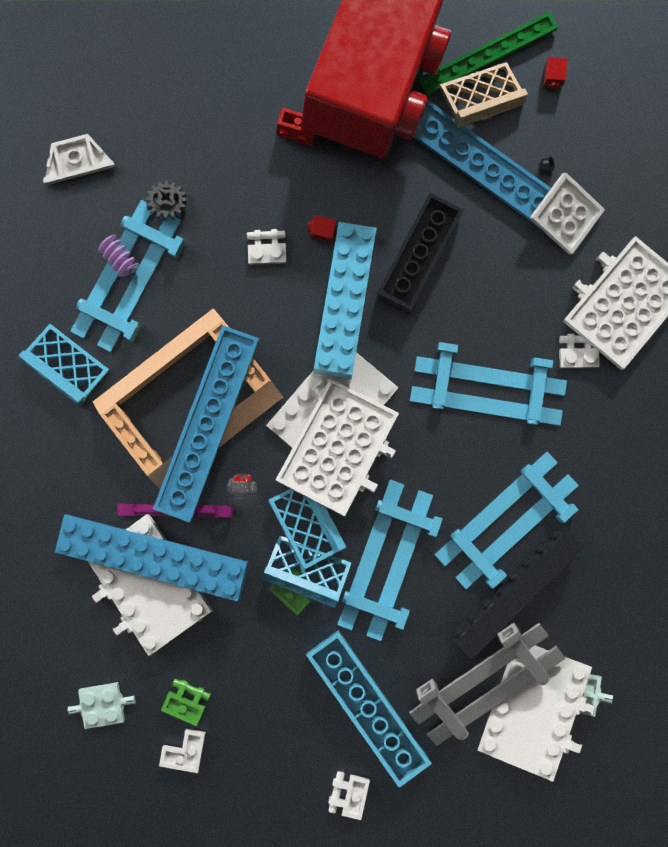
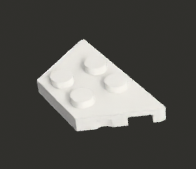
M89 134L51 143L50 157L46 165V177H44L43 182L45 185H50L113 168L115 164Z

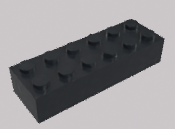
M429 193L379 288L376 298L411 314L464 209Z

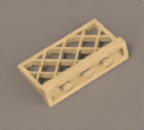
M507 62L440 84L439 87L455 117L454 123L457 128L524 105L528 96L526 89H521ZM504 70L507 78L500 77L496 73ZM486 76L491 78L490 84L480 81V77ZM493 80L504 83L503 88L493 86ZM470 82L475 84L472 90L464 87L463 84ZM507 84L514 87L515 91L509 92L504 90ZM477 85L486 88V94L475 91ZM451 87L457 89V95L448 93L447 89ZM489 90L499 93V97L487 96ZM460 91L470 94L469 100L458 97ZM475 96L483 99V102L477 104L471 102V99ZM456 101L465 104L466 108L458 111L455 106Z

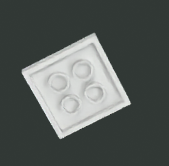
M562 173L533 212L530 219L568 254H573L605 209L567 173Z

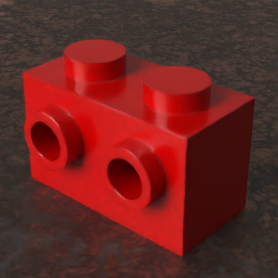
M282 107L277 122L276 135L283 139L298 141L302 145L308 144L312 146L315 134L301 129L303 113Z

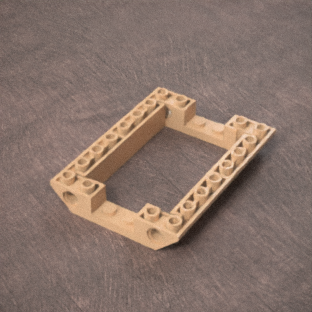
M214 309L93 401L101 417L159 489H161L172 457L165 463H162L158 453L149 446L132 424L130 417L117 404L121 405L210 335L216 342L222 325L226 327L228 325ZM252 358L245 380L255 392L233 409L219 448L284 398L254 358Z

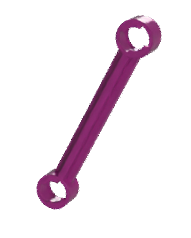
M117 504V516L170 515L154 510V504ZM197 505L193 517H233V506Z

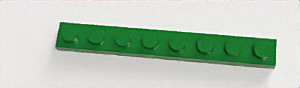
M549 11L439 67L436 75L427 73L419 77L418 82L424 94L429 96L440 90V84L470 75L557 31L558 26Z

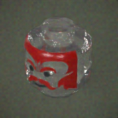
M235 474L228 481V492L234 499H250L257 492V482L249 474Z

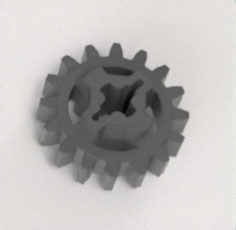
M167 180L164 185L160 181L158 182V187L152 185V191H147L148 197L145 198L147 210H151V216L157 214V220L164 217L165 222L168 221L169 217L174 221L175 215L181 217V211H185V205H187L186 193L182 192V187L178 186L176 188L175 182L168 185Z

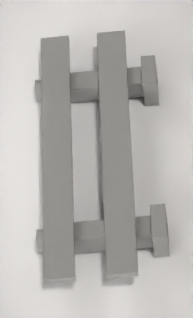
M515 623L499 632L498 636L504 647L440 691L433 679L416 689L421 704L409 711L414 720L420 724L436 713L443 721V723L427 733L436 746L452 735L459 740L466 739L469 735V732L466 730L467 725L532 681L536 680L540 685H546L550 681L547 671L566 658L557 646L537 659L531 653L530 648L549 636L540 623L522 635ZM517 657L525 665L524 668L455 714L448 706L455 699Z

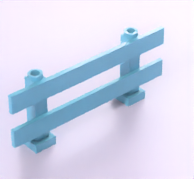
M143 200L140 201L132 218L124 216L121 226L125 228V231L120 238L121 244L118 247L124 245L126 249L123 253L127 251L131 253L139 236L152 243L114 314L101 308L118 277L117 271H114L107 262L87 301L83 299L78 301L76 309L81 312L70 331L85 339L95 319L107 324L97 345L109 352L113 350L121 333H124L123 337L127 340L134 342L142 325L133 319L130 323L127 321L165 250H168L170 257L177 260L186 245L183 238L176 236L175 239L172 238L181 219L175 217L173 221L169 217L167 222L163 221L158 231L146 225L151 216V210H147V204Z
M439 342L437 345V353H440L439 360L416 357L414 372L437 375L435 390L412 386L411 402L433 405L432 408L444 410V407L527 420V424L538 425L539 422L561 425L563 410L542 407L544 393L565 396L567 381L546 377L547 370L549 371L553 367V360L534 357L530 363V368H534V373L529 375L452 362V355L457 354L458 345ZM449 377L531 390L529 405L447 392Z
M548 452L543 454L533 465H526L520 471L522 473L521 476L461 531L459 529L455 530L450 535L452 539L434 554L444 566L461 551L468 556L472 563L455 577L465 589L482 574L488 578L485 582L493 589L507 576L503 570H496L493 564L550 511L554 509L558 513L556 518L560 523H565L578 511L574 504L568 505L563 500L579 486L569 474L553 488L543 478L557 464V461ZM533 486L542 498L481 553L472 544V541Z
M393 480L389 481L383 500H378L375 511H378L350 591H345L342 599L345 605L337 624L352 630L359 609L372 613L374 615L366 636L379 641L382 640L388 620L396 622L395 627L404 629L410 611L401 607L400 611L393 608L421 528L429 530L428 535L436 537L443 520L437 516H434L433 519L426 517L433 495L418 490L411 511L398 507L397 504L404 484ZM394 517L407 522L379 602L364 598L390 523Z

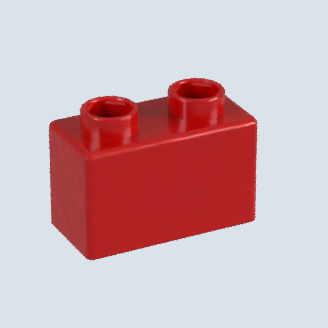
M342 0L305 92L301 129L379 158H386L388 156L395 135L410 141L413 140L428 97L412 89L420 70L432 75L438 73L452 34L449 29L436 25L443 0Z

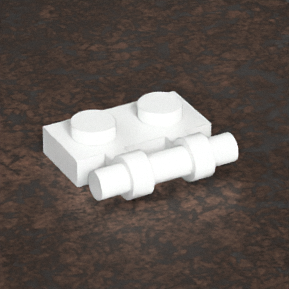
M271 229V231L261 232L260 230L247 232V239L255 240V245H248V264H285L286 244L278 243V238H285V231ZM261 239H272V244H261Z
M574 334L559 337L560 343H567L566 349L559 350L560 368L599 367V351L591 348V344L580 335L574 336ZM574 343H584V348H574Z
M337 771L336 778L333 779L332 783L334 788L332 796L329 797L328 803L330 806L328 811L336 813L337 806L343 807L342 816L361 820L370 779L350 774L349 782L343 780L345 773ZM341 788L347 790L345 800L339 798Z

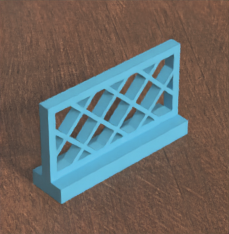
M51 324L44 329L26 351L23 350L18 355L22 362L80 407L85 402L86 397L109 372L107 367ZM53 331L57 335V341L46 342L47 334ZM58 345V354L47 355V346ZM60 345H71L72 353L61 354ZM44 346L45 355L36 356L32 353L36 347ZM84 355L87 364L76 365L75 356ZM72 356L73 366L62 367L61 357ZM59 358V367L51 368L48 366V359ZM90 367H99L103 370L99 376H90ZM87 368L88 377L77 378L76 369ZM73 369L74 379H65L62 370ZM88 381L89 387L84 393L78 389L77 382Z
M289 489L269 499L268 502L304 570L346 548V545L325 506L306 496L303 497L302 502L293 500L294 490ZM278 499L288 501L285 511L277 509L274 501ZM290 502L301 505L298 515L288 512ZM303 506L311 508L313 512L311 520L301 517ZM286 515L297 518L294 529L286 526L284 522ZM299 519L310 522L307 533L297 530ZM312 523L320 526V537L309 534ZM295 532L306 535L303 546L295 544L293 540ZM308 536L318 539L316 550L305 547ZM321 541L329 543L332 550L328 553L318 551ZM304 549L315 553L313 560L307 564L302 557Z
M279 536L262 580L335 608L351 563L331 555L325 558L327 565L319 568L316 563L313 565L315 570L306 573L288 539ZM280 544L289 545L291 551L282 554L279 548ZM304 549L309 558L304 559L305 563L312 561L315 553ZM293 554L297 563L288 566L284 557ZM279 559L282 560L285 566L281 569L271 567L273 562ZM338 564L346 567L345 571L338 575L333 566ZM299 566L303 574L295 576L290 569ZM329 568L333 577L325 580L321 571ZM317 573L321 582L315 584L310 581L308 576ZM336 580L339 586L337 592L329 589L327 583Z

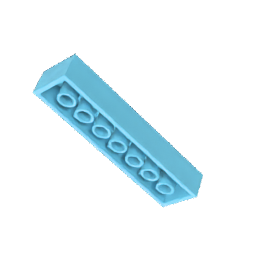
M343 222L338 224L314 364V374L352 380L376 235L375 227Z
M339 630L307 652L306 656L399 788L431 765L429 757Z

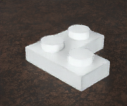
M186 729L182 748L163 745L159 766L198 773L206 732Z

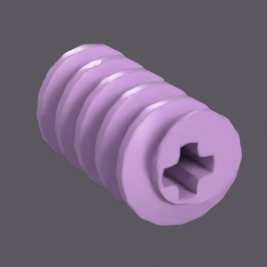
M111 235L100 244L98 251L100 254H103L105 260H108V264L112 266V269L117 271L119 277L128 276L140 264L136 263L133 265L132 263L135 261V258L131 257L128 259L131 253L129 251L123 253L126 247L124 245L118 247L121 244L120 239L114 241L116 235Z

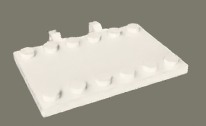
M636 236L617 258L614 256L609 257L604 252L597 257L596 261H599L601 266L604 267L602 270L604 273L594 285H583L580 279L575 283L572 288L579 294L578 298L581 300L563 320L564 323L621 370L629 364L668 316V263Z
M356 352L352 380L314 374L313 370L266 426L293 448L330 378L382 405H385L398 387Z
M330 378L279 472L276 481L345 517L358 491L364 492L367 489L375 493L378 485L368 480L370 477L368 472L376 457H380L383 454L393 459L396 450L388 447L389 442L386 441V438L399 413Z
M146 514L126 529L166 540L150 514ZM88 561L102 583L98 586L100 591L95 593L92 598L96 603L101 602V599L105 597L113 600L122 614L121 620L123 621L118 627L113 628L115 634H122L126 630L128 633L133 631L148 656L153 655L213 611L200 591Z
M536 645L529 649L536 659L549 651ZM518 657L507 664L501 683L525 667ZM565 657V660L547 671L550 681L546 685H540L534 680L492 708L477 751L554 781L563 752L568 754L569 750L580 753L582 744L579 745L572 741V735H570L576 714L579 715L580 711L588 712L591 715L594 713L595 706L587 704V698L583 697L592 667Z

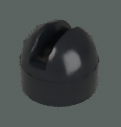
M552 156L545 157L540 161L539 168L541 171H554L555 163Z

